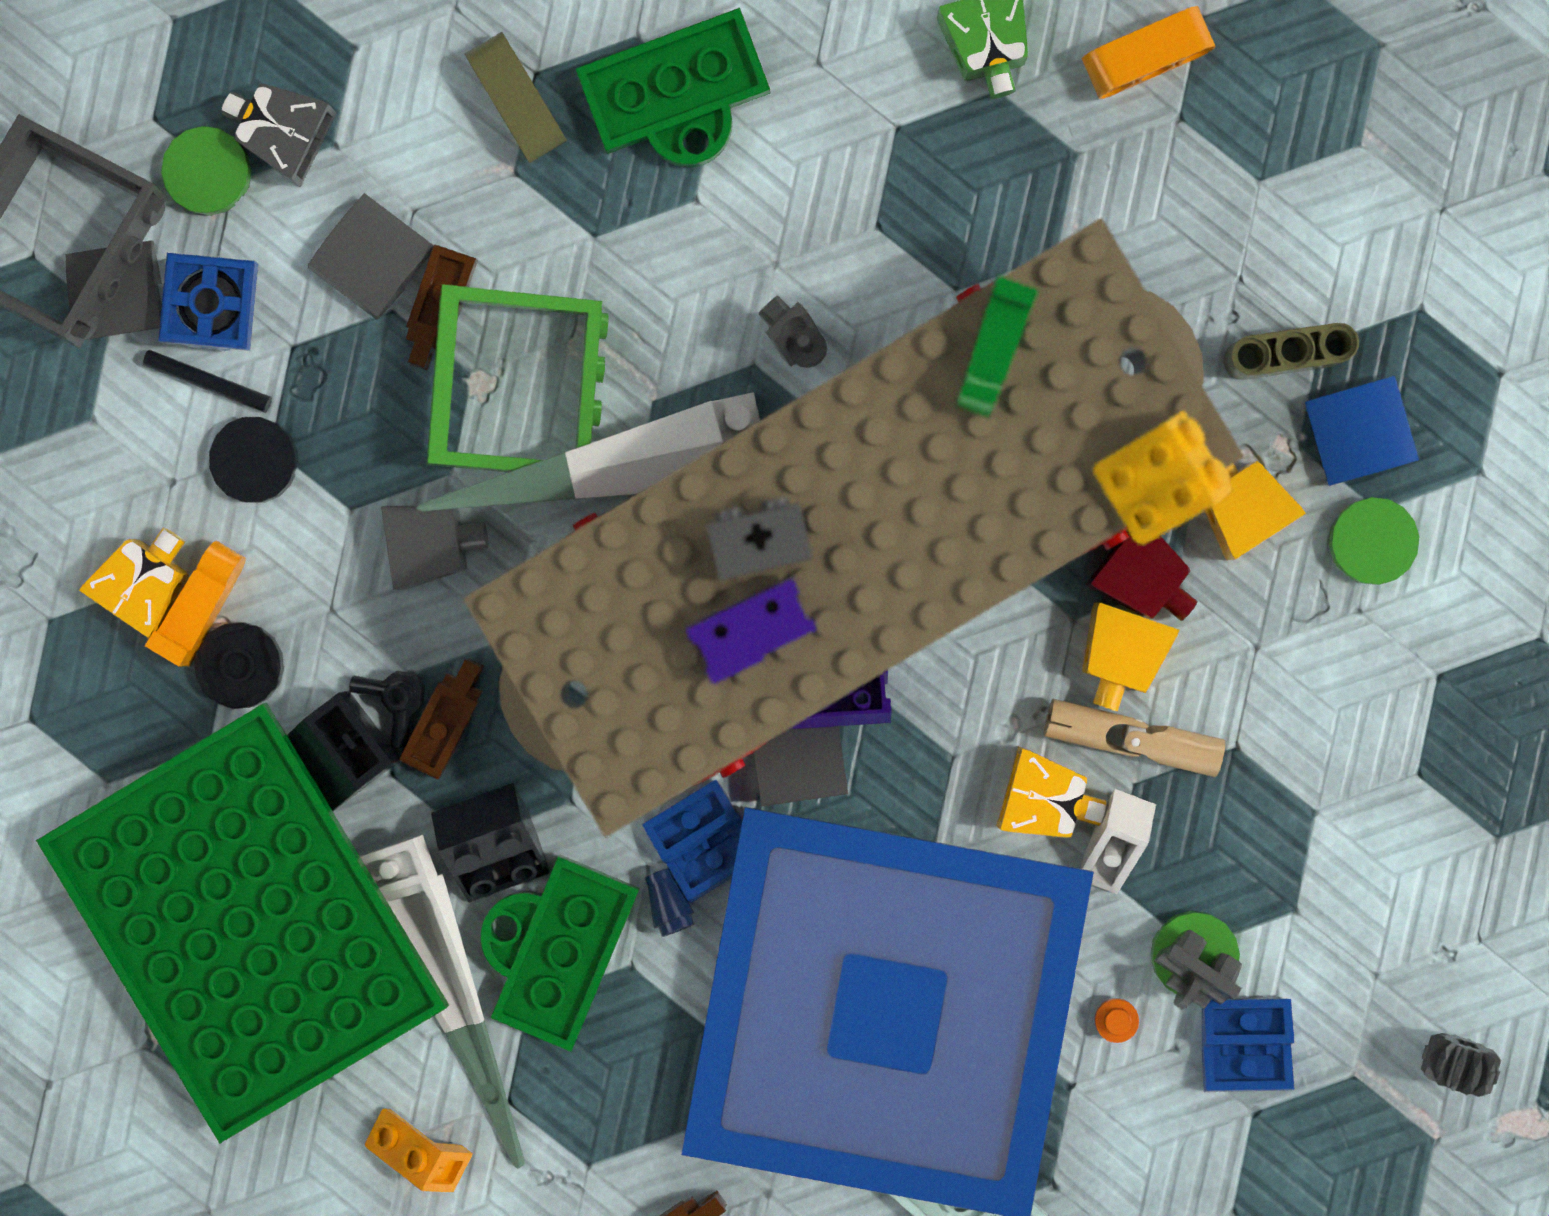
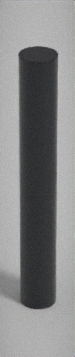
M148 350L144 356L143 366L248 407L266 413L271 405V396L152 350Z

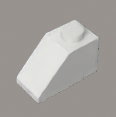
M1117 789L1113 791L1106 803L1103 820L1100 826H1095L1079 869L1094 872L1092 885L1115 894L1119 892L1149 843L1156 804Z

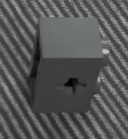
M788 497L760 503L762 512L744 516L742 508L716 513V522L707 524L719 580L722 581L812 560L800 503L790 505ZM761 525L763 531H772L773 538L765 542L766 549L762 551H757L754 544L746 545L744 537L752 534V526Z

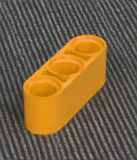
M1193 6L1090 51L1081 59L1098 98L1105 99L1209 53L1216 46L1199 7Z

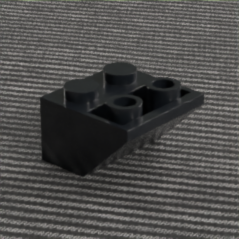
M350 691L337 693L304 718L287 734V737L333 812L400 761L398 754Z
M514 783L431 812L438 852L468 903L489 897L494 893L530 882L535 878L550 873L529 811Z

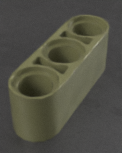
M503 32L498 33L465 53L466 58L529 164L567 141Z
M1332 323L1251 335L1241 338L1227 348L1224 354V366L1232 377L1242 380L1333 367L1350 360L1356 354L1359 348V338L1357 332L1345 323ZM1328 334H1334L1341 339L1343 351L1340 356H1334L1326 349L1325 340ZM1284 341H1292L1298 346L1300 357L1296 363L1289 362L1283 357L1281 349ZM1241 347H1248L1255 353L1257 361L1253 369H1246L1239 363L1238 351Z

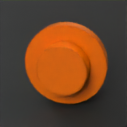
M1112 998L1106 1000L1098 1007L1095 1013V1026L1105 1040L1113 1043H1122L1131 1039L1137 1032L1139 1016L1131 1003L1121 998Z

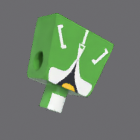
M960 0L939 6L937 14L938 24L964 80L970 81L985 77L991 99L1001 98L1014 93L1016 89L1011 69L1025 65L1028 58L1023 0Z

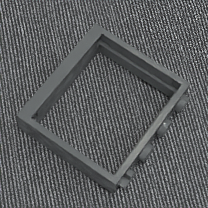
M18 114L0 144V219L42 148L136 196L134 203L63 323L0 290L1 308L80 349L84 340L89 339L96 331L99 323L98 316L106 302L113 300L121 286L120 278L128 265L134 263L140 256L143 249V240L149 229L161 220L165 211V202L168 198L154 183Z

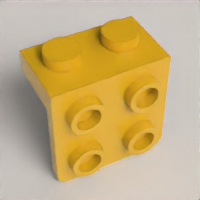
M1184 410L1169 418L1152 431L1104 458L1094 466L1093 472L1133 539L1139 544H1146L1217 504L1232 491L1229 485L1230 477L1225 466L1218 459H1213L1204 444L1205 436L1201 427L1194 419L1188 418Z

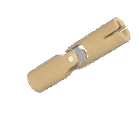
M1052 699L1048 709L1049 714L1046 716L1044 726L1045 737L1129 757H1139L1143 754L1158 764L1212 777L1218 775L1225 752L1224 739L1166 725L1149 726L1140 719L1057 699ZM1127 724L1122 730V746L1112 744L1106 739V734L1111 727Z

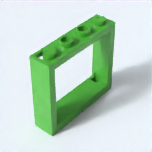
M442 284L439 299L426 465L511 472L542 461L538 459L447 451L459 302L586 315L575 449L590 444L592 426L599 427L602 410L601 400H594L596 382L603 383L605 372V357L598 356L599 339L607 338L609 315L608 313H601L602 301Z

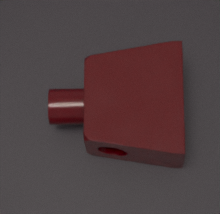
M1128 530L1127 533L1130 537L1112 549L1085 585L1146 619H1153L1164 607L1177 619L1183 621L1198 603L1194 597L1180 587L1181 583L1189 575L1190 568L1161 536L1146 544H1139L1133 539Z

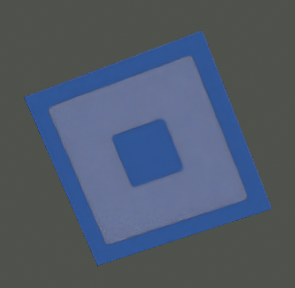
M745 807L681 1155L1002 1216H1031L1094 872Z

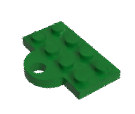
M740 7L576 68L607 154L648 139L654 151L662 159L670 164L686 168L705 165L723 152L732 133L731 108L771 94ZM691 132H702L709 139L708 147L704 152L692 154L684 148V139Z
M559 855L542 894L532 891H521L509 894L499 900L487 913L480 935L481 947L485 958L498 973L507 977L491 1019L571 1052L640 888L563 855ZM509 916L516 922L517 933L513 938L502 939L495 934L493 923L497 917Z

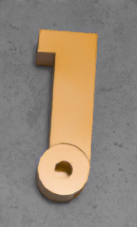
M214 541L202 555L196 570L192 572L159 629L153 631L145 647L178 667L191 666L197 651H199L201 644L204 642L203 640L209 633L240 576L246 558L219 541Z

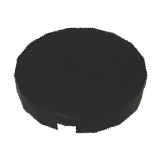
M241 417L227 423L216 434L209 450V469L216 485L227 496L244 503H265L280 497L292 485L296 475L298 451L292 436L280 424L263 417Z
M246 622L224 624L209 632L203 640L204 642L201 644L199 651H197L194 660L196 680L206 696L231 709L254 707L269 699L280 685L284 672L283 653L275 638L260 626Z

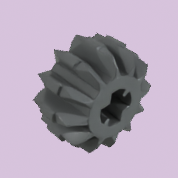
M1446 1033L1431 1035L1428 1045H1425L1422 1054L1421 1070L1429 1080L1435 1081L1440 1086L1450 1088L1452 1091L1462 1092L1465 1095L1472 1094L1480 1097L1491 1094L1494 1084H1497L1501 1059L1494 1050L1486 1048L1484 1044L1476 1043L1470 1039Z

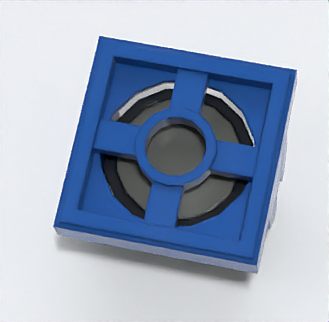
M167 253L158 341L188 345L201 349L250 351L258 263L250 260ZM198 270L201 271V272H199V273H197V274L191 276V277L186 281V283L182 286L181 291H180V292L178 291V290H179V286L183 283V281L187 278V276L191 275L192 273H194V272H196V271H198ZM176 306H179V313H180V315H181V317H182L184 323H185L187 326H185V325L182 323V321H181V319H180V317H179V315H178V313H177Z

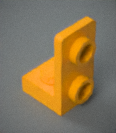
M385 1108L381 1110L365 1141L367 1149L421 1191L454 1192L473 1155L472 1152L462 1145L433 1142L393 1110Z

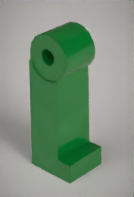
M1000 275L997 276L993 283L960 388L956 407L990 418L1003 382H1005L1030 311L1035 303L1039 292L1038 289Z

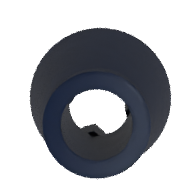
M669 868L645 877L648 886L654 928H659L662 937L695 925L691 916L695 912L674 881Z

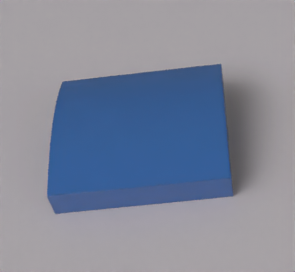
M1396 376L1305 402L1329 486L1420 460Z
M717 779L642 824L660 858L667 864L688 902L693 903L732 879L742 819Z
M1291 999L1226 1000L1220 1005L1210 1000L1206 1008L1202 1009L1201 1024L1204 1092L1294 1090L1291 1045L1295 1041Z

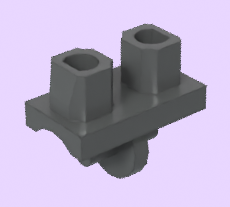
M777 295L760 310L758 314L769 326L766 334L790 367L796 363L800 367L809 368L822 362L827 353V343L808 311L799 302L790 308Z
M1192 930L1182 932L1171 946L1161 949L1154 960L1173 973L1167 980L1166 985L1177 991L1174 1005L1184 1010L1193 1002L1204 1009L1209 1004L1210 999L1219 1005L1223 1004L1228 998L1236 1000L1242 989L1235 984L1242 964L1224 953L1217 954L1210 967L1200 961L1198 958L1207 942Z

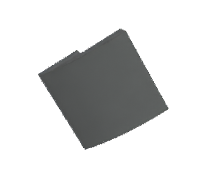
M364 193L319 247L308 263V268L378 320L403 293L406 282L430 257L434 245Z
M154 240L143 242L140 256L134 263L128 265L120 278L121 286L113 300L106 302L98 316L99 323L97 329L89 339L160 328L162 303L158 284H162ZM106 248L66 254V280L70 310Z
M838 726L789 729L754 751L761 807L848 794Z

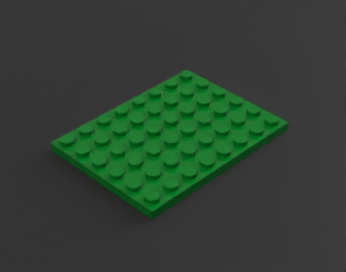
M267 702L259 705L36 840L219 1144L449 1006V1003Z

